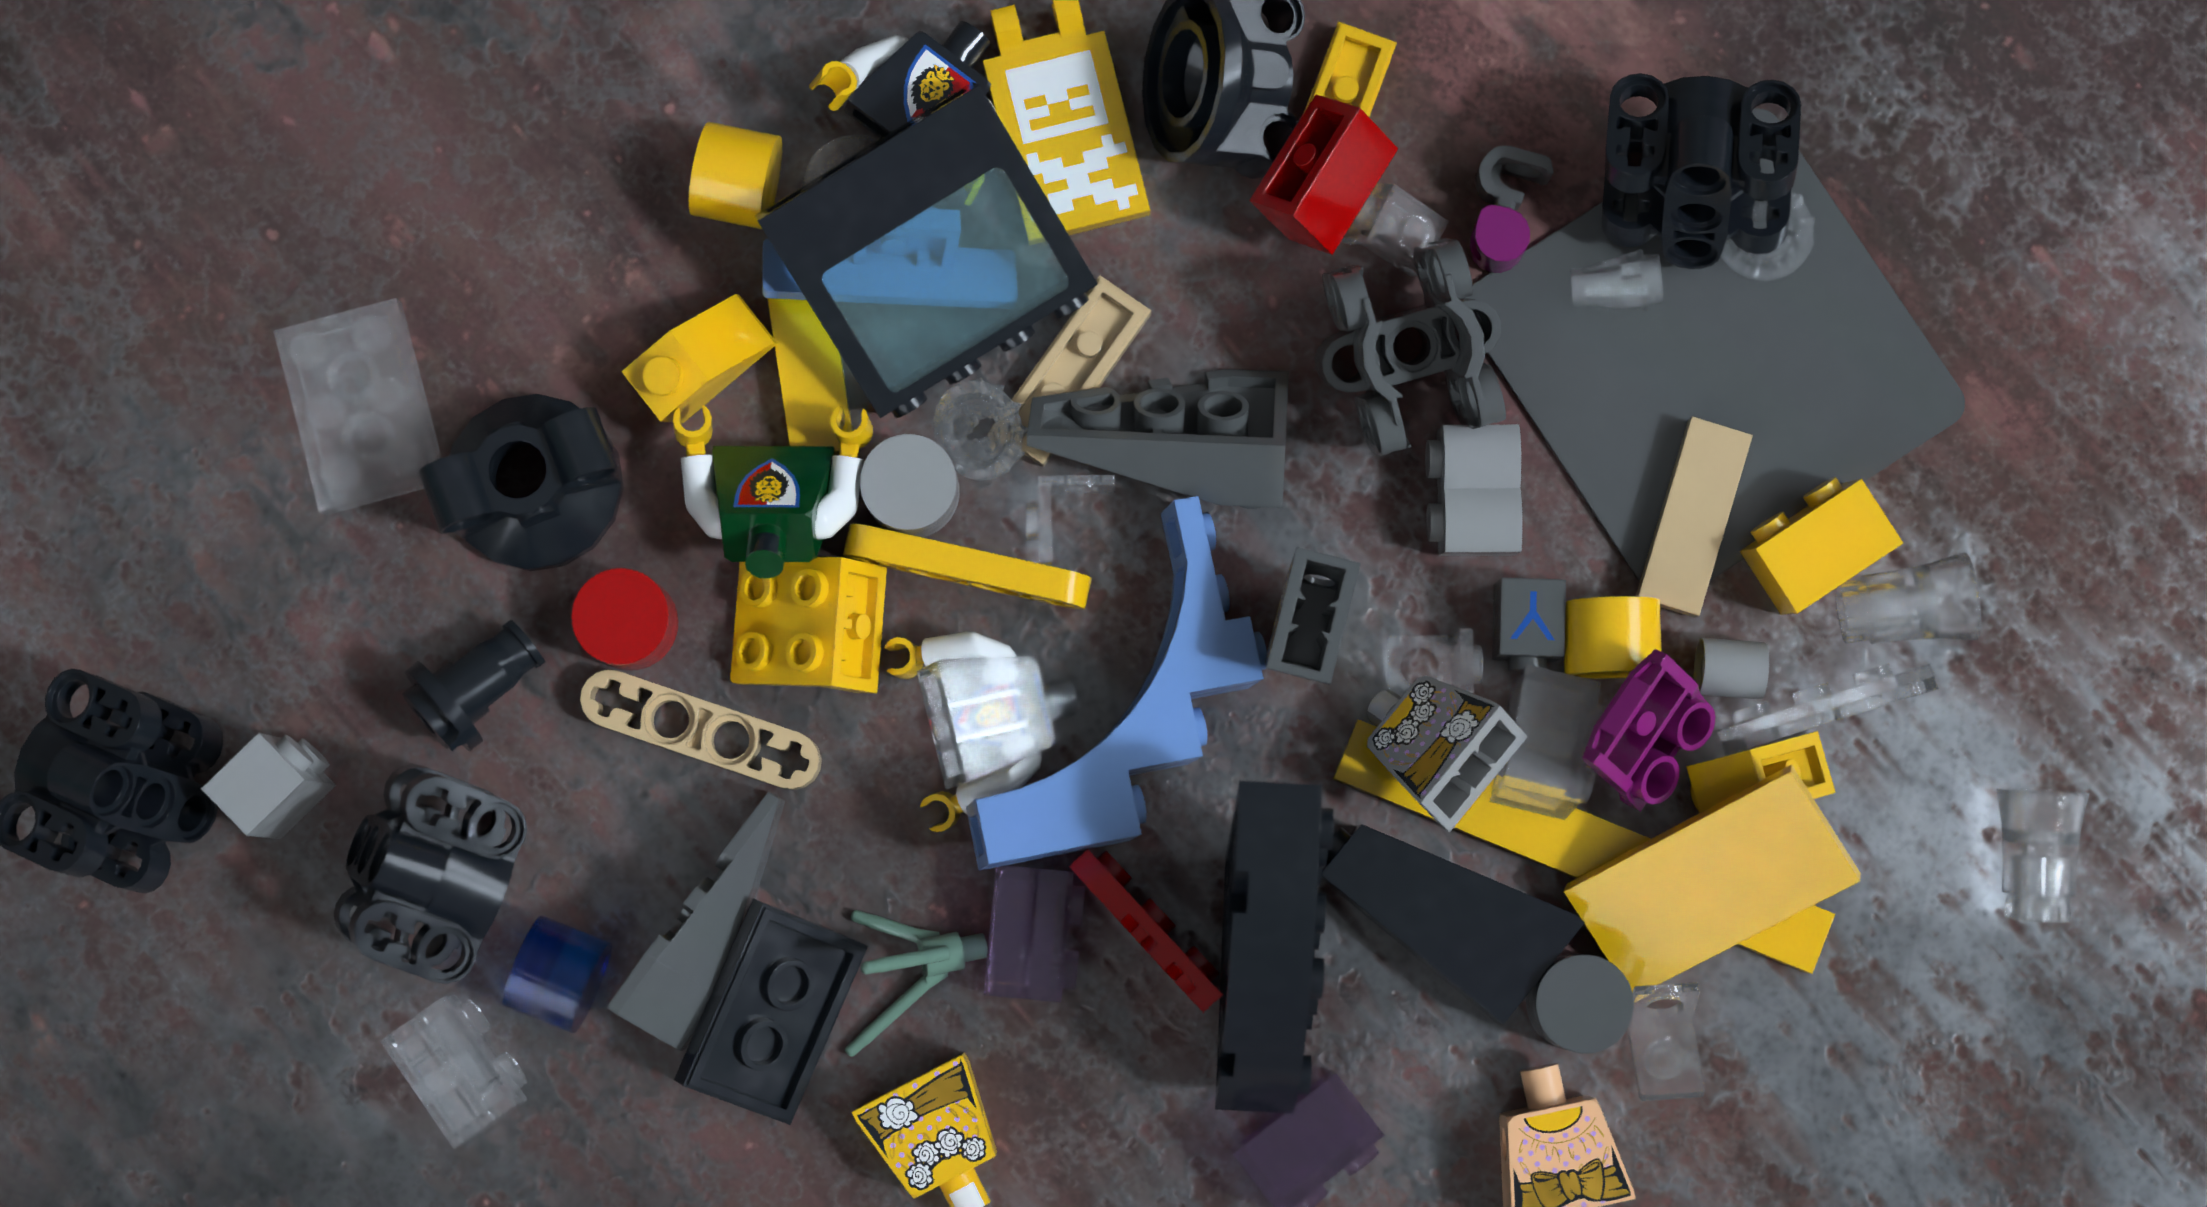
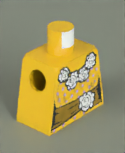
M965 1052L851 1112L860 1128L913 1198L939 1186L949 1207H983L991 1202L974 1167L995 1157L997 1150L972 1067Z

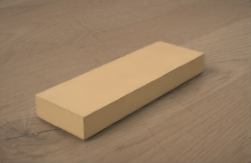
M1100 275L1096 280L1098 285L1087 292L1089 300L1073 312L991 428L994 434L1042 467L1048 462L1052 453L1027 446V429L1032 398L1100 388L1151 316L1150 309Z
M1693 416L1688 419L1635 597L1660 599L1661 608L1693 618L1700 616L1753 435Z

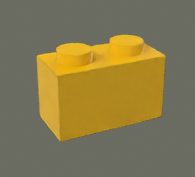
M1833 477L1805 494L1803 499L1808 506L1789 519L1782 511L1751 530L1750 533L1756 541L1740 550V553L1781 615L1798 614L1903 544L1898 533L1862 479L1840 484L1838 479Z

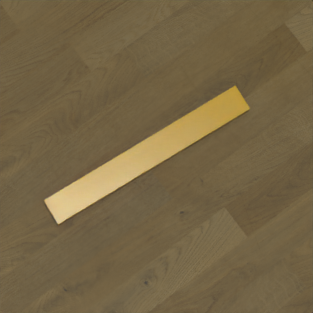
M1357 719L1333 780L1436 821L1367 747L1368 738L1377 727ZM1495 776L1453 828L1575 879L1651 839L1499 776ZM1813 905L1737 945L1807 974H1813L1835 914Z

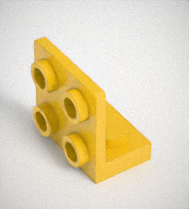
M817 557L810 562H784L783 571L778 576L764 579L752 575L746 569L745 562H740L730 673L731 682L741 685L815 686L854 693H877L887 567L844 557Z

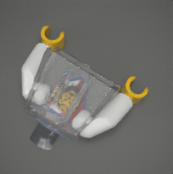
M973 631L925 638L920 646L900 637L890 639L885 645V649L888 651L908 648L910 652L908 664L903 668H891L886 671L899 679H910L918 675L945 789L958 787L955 795L940 791L923 799L920 808L936 800L942 801L948 807L949 817L947 821L929 828L934 832L945 831L955 825L962 812L967 814L966 806L975 799L1022 788L1040 769L1041 751L1056 744V735L1052 721L1075 716L1078 712L1077 693L1069 679L1043 684L1038 663L1034 657H1016L1015 652L1009 645Z

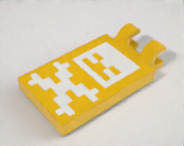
M1052 0L1053 4L1051 5L1058 32L1023 41L1015 4L990 10L991 22L1000 56L983 60L986 78L991 83L989 90L993 106L1067 233L1073 235L1150 216V207L1105 31L1086 35L1079 0ZM1015 190L1028 244L1032 245L1046 241Z

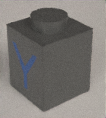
M1500 578L1494 584L1492 660H1508V671L1541 673L1547 672V662H1556L1565 657L1566 580Z

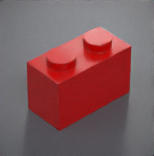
M1316 94L1249 201L1289 240L1333 255L1398 148L1361 108Z

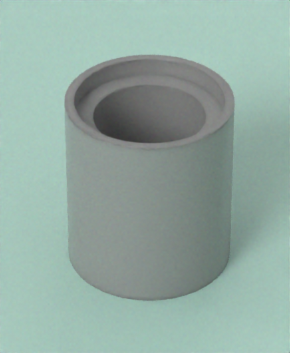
M1714 638L1699 639L1694 660V681L1699 685L1701 695L1763 699L1769 676V650L1766 642Z

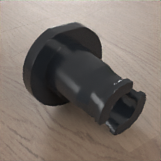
M512 619L502 626L503 630L496 636L480 643L454 664L449 661L432 674L421 662L417 661L405 671L407 678L413 686L402 693L404 699L430 733L446 749L449 748L453 751L458 746L463 745L465 749L472 751L482 743L483 739L474 724L489 713V706L512 689L526 672L533 667L537 668L545 663L538 649Z

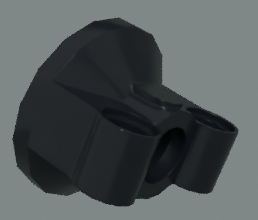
M1301 0L1165 1L1152 27L1144 58L1142 99L1145 125L1154 149L1168 162L1230 167L1238 171L1242 176L1251 179L1262 178L1266 175L1299 122L1295 115L1288 112L1294 73L1292 57L1287 48V42L1298 36L1304 27L1305 11ZM1261 13L1266 17L1269 29L1265 26ZM1263 136L1267 138L1270 144L1271 154L1264 145Z
M541 394L502 399L477 414L453 443L450 456L433 461L419 470V475L440 533H456L494 562L527 571L566 566L594 549L616 520L624 488L619 453L603 428L597 408L585 407L580 409L571 401ZM531 446L539 449L545 459L547 470L544 482L539 489L531 495L522 498H511L501 494L497 487L496 474L499 464L504 457L516 448Z

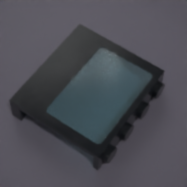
M971 82L755 215L763 231L880 418L892 412L895 418L912 412L928 399L924 391L943 379H946L948 384L952 385L967 378L981 367V363L978 360L979 357L997 346H1000L1002 351L1005 352L1022 344L1035 334V330L1032 327L1034 323L1052 312L1056 318H1062L1074 312L1089 300L1086 291L1098 285L983 89L974 82Z

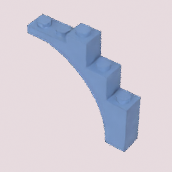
M1199 496L1174 500L1161 512L1174 574L1171 604L1162 642L1152 668L1136 698L1117 724L1076 762L1052 776L1028 786L990 797L975 799L966 806L978 870L1128 842L1142 835L1140 824L1146 822L1145 800L1140 786H1131L1130 776L1188 765L1203 756L1201 746L1207 744V727L1201 709L1193 708L1191 699L1249 689L1264 679L1262 670L1266 669V645L1261 633L1253 632L1250 616L1225 621L1224 612H1228L1230 606L1228 587L1223 575L1215 574L1211 550H1215L1216 547L1215 527L1211 515L1208 512L1202 513Z

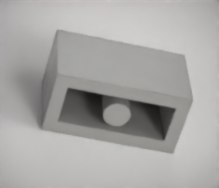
M258 733L201 789L246 836L281 839L336 785L324 773L330 764L308 741L302 738L297 743L288 735L280 738Z

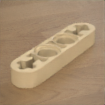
M615 670L596 672L587 679L581 690L580 702L583 712L589 720L604 728L783 789L798 790L805 788L815 781L820 772L822 759L819 748L813 740L799 732ZM613 682H620L619 694L642 703L643 690L652 692V696L647 700L642 709L641 728L634 729L630 727V724L637 717L636 714L619 708H614L609 717L602 716L604 705L595 701L597 691L599 689L610 690ZM671 701L679 702L688 711V726L685 732L678 737L665 738L655 729L654 715L664 703ZM729 722L742 724L748 731L750 738L749 746L745 753L733 759L720 756L714 746V736L718 728ZM762 731L773 733V737L768 741L767 746L788 752L792 748L793 743L801 744L800 755L809 760L806 771L795 770L791 779H785L781 777L783 766L763 757L761 761L762 769L760 771L750 768V765L756 759L761 749Z

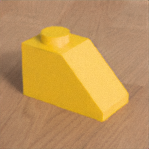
M734 294L668 331L621 372L660 422L673 423V414L677 408H680L681 423H684L699 411L702 405H706L778 343L741 296Z
M1818 731L1687 766L1691 781L1692 801L1699 813L1791 764L1813 799L1836 792Z

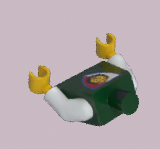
M702 405L704 425L699 430L688 431L681 426L680 408H677L673 414V427L676 440L686 447L687 457L680 458L687 511L708 537L722 539L724 558L731 562H745L746 569L752 575L764 579L774 578L783 571L784 562H810L816 559L823 539L833 537L857 512L860 494V474L864 459L858 458V452L860 448L865 447L871 441L873 436V426L864 408L861 413V424L852 432L842 430L845 425V413L842 406H837L833 410L830 417V425L840 443L839 455H835L834 446H713L712 455H706L705 445L710 441L713 430L709 409Z

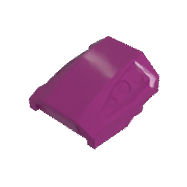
M1654 649L1629 673L1594 725L1582 758L1589 767L1618 791L1620 801L1641 812L1646 803L1653 805L1662 803L1673 793L1680 775L1679 764L1674 756L1679 749L1694 751L1707 742L1715 726L1714 709L1701 695L1699 685L1666 653Z

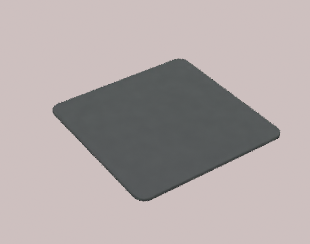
M1754 108L1752 111L1754 116L1762 122H1780L1768 110ZM1800 151L1796 178L1791 189L1790 219L1786 239L1778 249L1770 253L1757 255L1745 252L1737 247L1732 239H1729L1725 243L1719 261L1712 266L1702 269L1680 268L1665 259L1662 239L1659 235H1655L1649 242L1636 247H1624L1610 241L1602 229V203L1526 250L1519 263L1511 270L1502 273H1490L1474 283L1473 295L1466 297L1488 303L1496 310L1501 320V335L1498 343L1488 352V355L1639 583L1688 419L1692 416L1753 435L1711 575V581L1744 559L1740 550L1756 541L1750 533L1756 526L1782 511L1789 519L1808 506L1803 499L1805 494L1833 477H1836L1840 484L1857 479L1866 481L1953 425L1960 419L1965 408V398L1962 390ZM1761 159V173H1774L1773 162ZM1626 193L1625 221H1637L1639 194L1632 195ZM1755 201L1752 219L1754 228H1766L1767 201ZM1472 310L1477 318V321L1481 329H1483L1482 320L1479 314Z

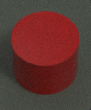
M614 568L600 572L582 586L574 600L571 618L573 631L578 642L587 653L611 667L631 671L650 667L669 652L676 639L678 614L672 598L664 588L639 571L627 568Z

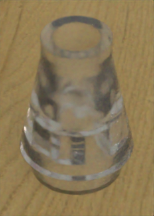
M1639 249L1584 268L1570 269L1574 307L1596 306L1648 312V305L1664 304L1659 253L1643 255V250Z

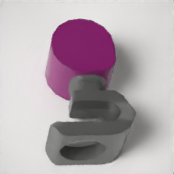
M1502 145L1493 148L1482 160L1475 175V184L1481 199L1492 205L1485 206L1481 210L1472 230L1469 248L1472 259L1480 268L1491 273H1502L1511 270L1519 263L1530 242L1528 222L1521 213L1515 211L1520 208L1524 193L1512 190L1504 185L1500 180V173L1536 182L1540 185H1546L1553 175V165L1551 159L1545 155Z

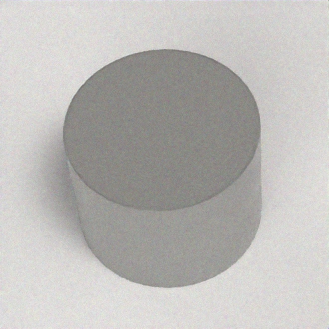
M902 434L884 440L869 453L860 474V490L864 503L877 524L886 530L923 538L942 529L950 521L958 506L960 487L954 465L949 455L939 444L924 436Z

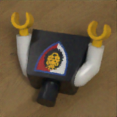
M965 21L958 23L943 45L922 31H918L910 39L900 35H893L857 48L840 62L831 61L826 63L811 81L809 88L813 91L818 85L830 87L836 95L828 106L830 110H838L847 100L844 112L877 137L882 138L971 82L979 84L986 95L991 83L974 70L973 67L989 47L990 41L981 31ZM984 174L963 186L967 192L963 204L970 205L973 202L984 181Z

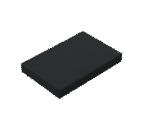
M753 898L674 1080L684 1087L791 1125L868 946Z

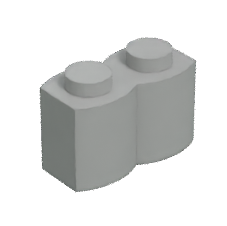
M1519 424L1486 425L1476 429H1471L1468 425H1442L1437 430L1436 440H1427L1425 450L1427 478H1437L1438 490L1437 503H1428L1426 532L1428 542H1438L1439 556L1517 555L1522 551L1521 436Z

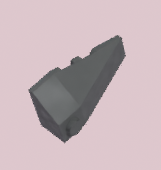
M1222 369L1205 372L1204 383L1172 387L1169 378L1148 380V390L1137 393L1119 395L1115 390L1101 387L1032 398L1027 429V446L1187 496H1199L1200 500L1216 505L1240 506L1247 509L1261 507L1283 508L1289 372Z
M768 791L721 853L716 862V867L720 870L714 879L706 877L684 901L682 910L677 918L682 924L675 934L672 931H668L663 937L658 935L606 1008L679 1051L688 1048L753 898L756 899L785 801L782 798Z

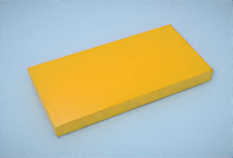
M1791 764L1567 883L1564 893L1580 918L1585 922V926L1607 960L1614 964L1627 978L1633 997L1860 882L1861 873Z

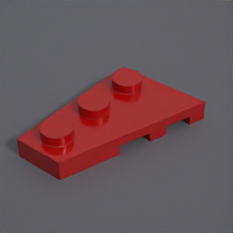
M1087 849L1069 866L1203 1013L1223 995L1212 984V981L1220 973L1194 945L1184 953L1167 935L1176 927L1175 924L1151 898L1141 906L1124 888L1132 879L1131 876L1107 851L1096 858Z

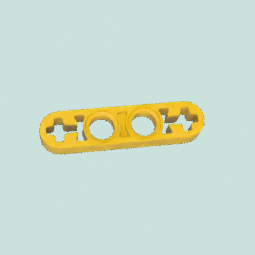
M850 524L843 556L849 559L884 566L889 569L1078 610H1084L1086 607L1092 580L1090 576L1062 568L861 524Z

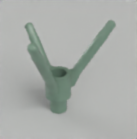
M854 910L850 916L853 922L915 942L918 947V951L865 961L861 964L862 973H882L921 965L923 976L846 1046V1054L850 1057L855 1056L931 987L947 978L949 972L965 969V962L988 958V947L984 934L979 933L960 937L956 931L940 935L937 931L918 929L878 915Z

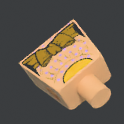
M1558 1063L1521 1070L1520 1074L1528 1107L1500 1113L1499 1117L1503 1207H1600L1636 1199L1634 1189L1597 1099L1589 1095L1566 1099Z

